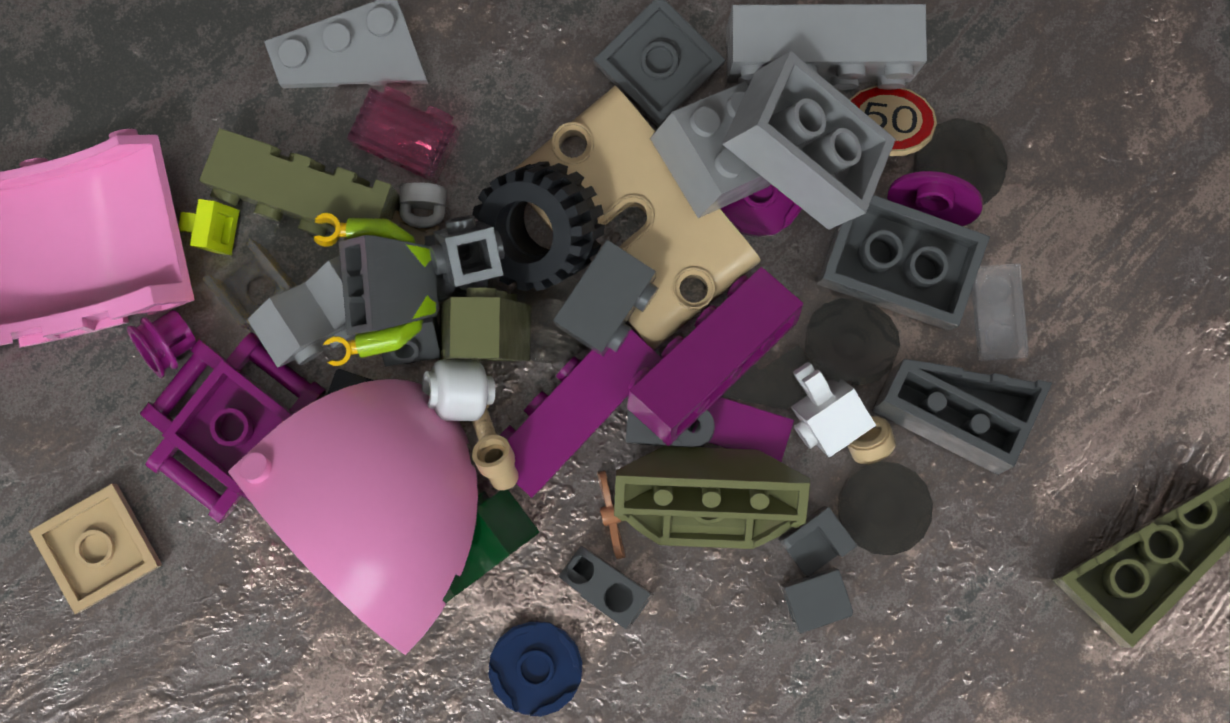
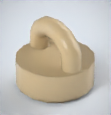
M871 416L876 426L847 445L855 462L859 464L876 463L885 459L894 451L896 446L892 428L886 419L879 416Z

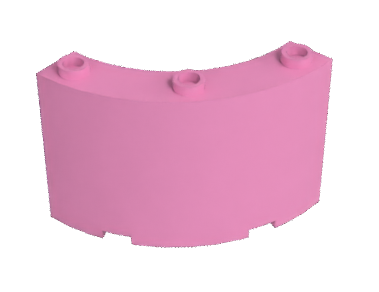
M137 129L117 130L109 134L108 140L80 152L50 161L47 158L28 159L19 163L20 168L0 172V346L13 344L14 339H18L19 348L75 337L129 323V315L143 313L156 315L195 300L158 135H138Z

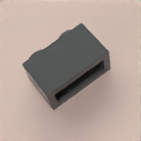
M606 240L554 318L555 325L602 357H604L609 348L617 352L632 330L626 322L636 308L644 312L659 289L652 284L656 279V271L609 240Z

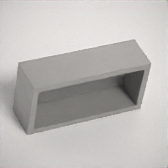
M926 4L732 5L726 27L727 83L740 84L746 81L749 86L757 70L792 51L838 90L855 89L859 87V83L877 82V88L879 89L904 88L906 86L905 82H911L927 62Z

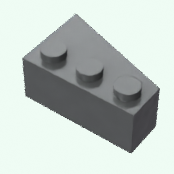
M903 359L891 370L872 411L999 475L1015 467L1053 382L1041 380L1032 382L1008 378V375L982 374L964 371V368Z

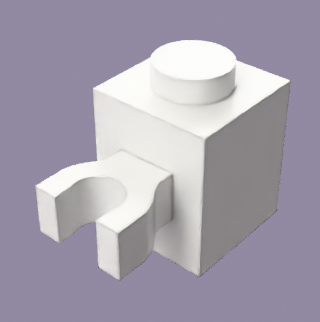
M809 362L793 371L796 379L807 393L806 397L791 406L800 421L794 425V428L809 449L816 445L830 458L876 426L855 389L838 375L827 382L821 371L815 370Z

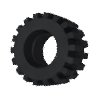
M549 161L537 162L495 178L489 182L490 187L481 191L478 199L482 204L474 206L472 215L478 221L481 220L492 226L494 231L497 230L501 236L504 247V259L500 260L503 276L500 277L499 281L506 285L517 281V289L528 291L535 287L536 291L544 290L577 274V272L583 270L592 262L590 257L598 254L601 244L595 239L603 236L605 225L599 224L597 220L598 217L604 215L602 205H594L592 197L596 196L597 193L592 186L584 188L581 185L584 177L577 171L567 175L568 166L557 163L550 166ZM527 202L541 208L551 222L553 241L550 249L544 248L533 241L525 228L524 210Z

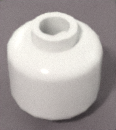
M443 359L438 360L433 365L431 371H425L422 379V391L430 396L427 404L428 408L434 409L442 420L476 421L484 414L486 405H492L494 402L495 381L492 376L486 375L483 365L478 360Z

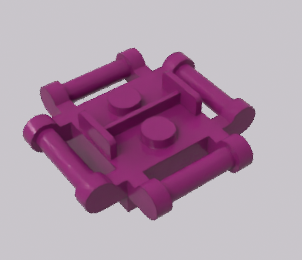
M250 332L239 343L227 359L199 338L190 349L193 352L192 356L154 403L148 402L140 412V415L160 430L164 437L145 465L156 474L160 472L165 474L210 510L208 515L219 524L225 521L232 513L242 497L250 501L228 471L279 424L305 406L322 398L326 393V389L316 381L310 384L286 364L277 368L265 347L262 346V342L253 332ZM252 361L298 397L294 405L289 409L243 373L241 370L247 362ZM209 365L214 370L173 420L169 413ZM178 449L228 487L222 495L176 460L174 458Z

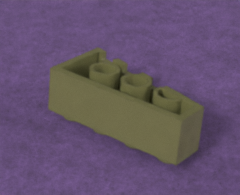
M221 128L217 132L199 180L205 186L212 189L210 197L236 207L239 199L256 205L254 213L276 222H281L283 215L300 221L298 229L315 236L325 237L327 231L335 232L334 226L329 223H315V218L322 213L333 214L340 223H347L348 218H379L392 221L395 211H398L400 207V195L389 183L375 180L374 186L370 187V182L359 177L355 172L337 167L331 173L325 170V165L312 158L297 153H290L289 157L281 155L282 150L273 145Z
M1230 476L1214 482L1052 580L1121 647L1133 648L1230 549Z

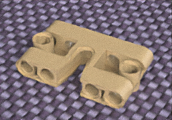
M614 86L574 120L559 126L550 140L515 169L528 164L532 165L537 162L549 161L550 166L557 163L568 166L567 175L577 171L584 177L581 185L584 188L592 186L597 193L596 196L592 197L595 206L602 205L604 215L598 217L597 220L599 224L605 226L629 207H638L645 212L647 216L646 223L623 242L619 248L656 271V279L652 284L659 288L644 312L636 308L627 321L640 338L655 350L699 312L707 308L710 303L730 288L736 280L759 264L761 259L721 209L701 218L696 216L650 139L655 133L654 129L628 98ZM570 136L581 137L587 143L586 150L578 157H567L561 152L564 140ZM528 202L553 232L551 222L545 212L537 205ZM688 278H697L705 284L707 294L699 302H688L680 293V285Z

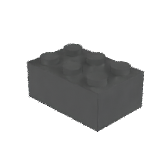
M873 195L865 214L836 226L816 284L949 331L960 326L990 236Z

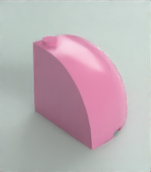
M385 379L352 385L310 403L273 429L238 461L228 473L269 526L313 575L363 623L394 648L406 655L438 618L446 605L442 600L449 590L455 575L461 576L476 525L478 503L477 474L475 467L471 464L467 447L469 442L460 422L444 421L436 414L434 409L428 408L427 404L430 396L422 391V384L408 380Z

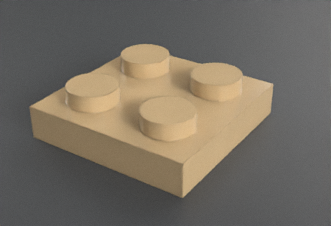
M111 484L29 531L74 614L81 613L163 566L118 484Z

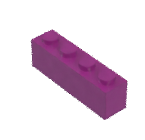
M760 267L750 278L743 275L736 280L726 294L728 298L718 308L711 305L705 309L694 324L696 328L686 338L682 336L674 338L662 352L661 357L663 359L652 369L644 367L630 381L628 385L630 390L627 409L668 447L798 323L803 302L763 267Z
M633 330L630 331L617 352L609 348L604 357L591 350L582 361L574 356L556 375V378L561 381L557 388L549 396L542 390L523 410L529 416L517 430L509 425L500 434V436L507 439L515 454L514 465L519 474L516 484L531 498L544 487L629 396L630 389L628 385L633 377L644 367L652 369L662 360Z

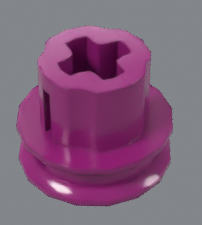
M171 310L152 323L146 317H142L140 325L137 327L127 326V332L134 346L159 378L164 377L165 370L169 368L177 369L178 363L176 358L191 349L196 343L192 331L175 310Z

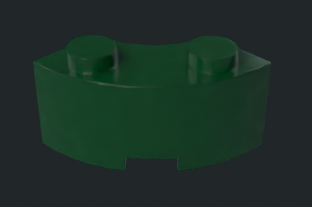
M508 489L500 490L491 498L486 491L478 495L477 517L472 545L461 576L455 575L449 590L442 600L443 602L447 603L540 533Z

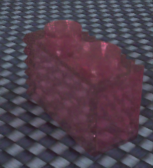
M386 86L383 93L370 88L360 108V112L352 125V129L348 133L347 139L358 149L437 184L460 134L457 126L451 124L454 118L433 106H428L426 112L410 106L411 98L394 88Z

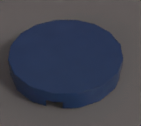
M530 620L513 626L498 639L490 655L488 675L494 693L507 708L521 714L542 717L559 711L573 699L581 683L583 661L577 643L566 630L550 622Z

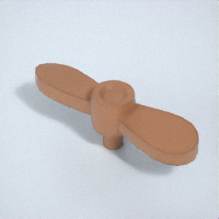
M599 471L597 476L605 506L600 508L604 526H609L612 547L616 559H622L626 556L618 523L621 520L614 516V504L606 471Z

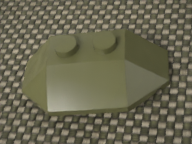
M663 446L616 470L614 516L623 522L627 521L638 532L658 545L754 549L781 536L792 527L797 528L806 524L810 478L760 450Z

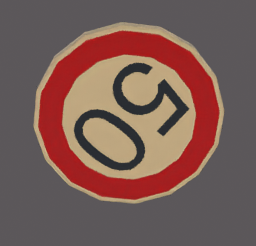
M873 86L859 91L849 99L896 139L889 156H905L920 151L933 138L937 126L935 111L925 98L906 88L887 90Z

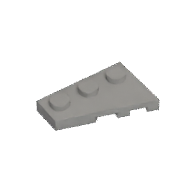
M377 0L264 41L278 82L282 88L339 87V85L369 84V86L387 85V83L408 82L412 84H428L398 0Z

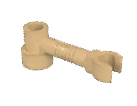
M486 405L482 417L479 420L471 421L479 440L473 448L472 458L479 472L489 478L495 489L507 490L512 488L519 478L518 471L514 465L515 454L507 439L497 435L488 411L490 405Z

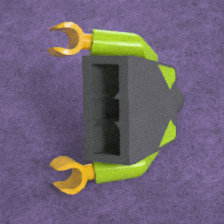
M322 213L315 218V223H329L335 228V232L329 237L314 236V241L318 245L324 247L336 244L340 237H347V240L339 241L347 335L356 334L354 340L347 341L343 337L332 336L324 341L323 345L340 342L346 348V353L341 359L327 361L328 364L341 366L354 354H359L361 358L400 349L421 331L423 319L437 315L439 311L438 298L449 297L454 292L455 286L443 279V274L436 275L430 257V246L416 244L414 236L391 220L348 218L347 223H340L338 218L330 213Z

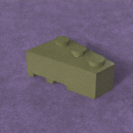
M466 288V297H450L440 304L441 358L439 360L530 361L531 305L517 302V294H507V291H496V288Z

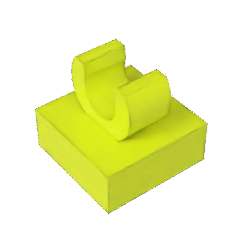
M198 199L196 214L180 213L179 231L191 233L190 246L216 254L232 256L240 210L216 201Z

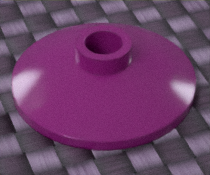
M921 171L903 175L890 185L887 200L960 226H965L975 221L980 216L983 207L982 196L972 184L957 176L943 172Z

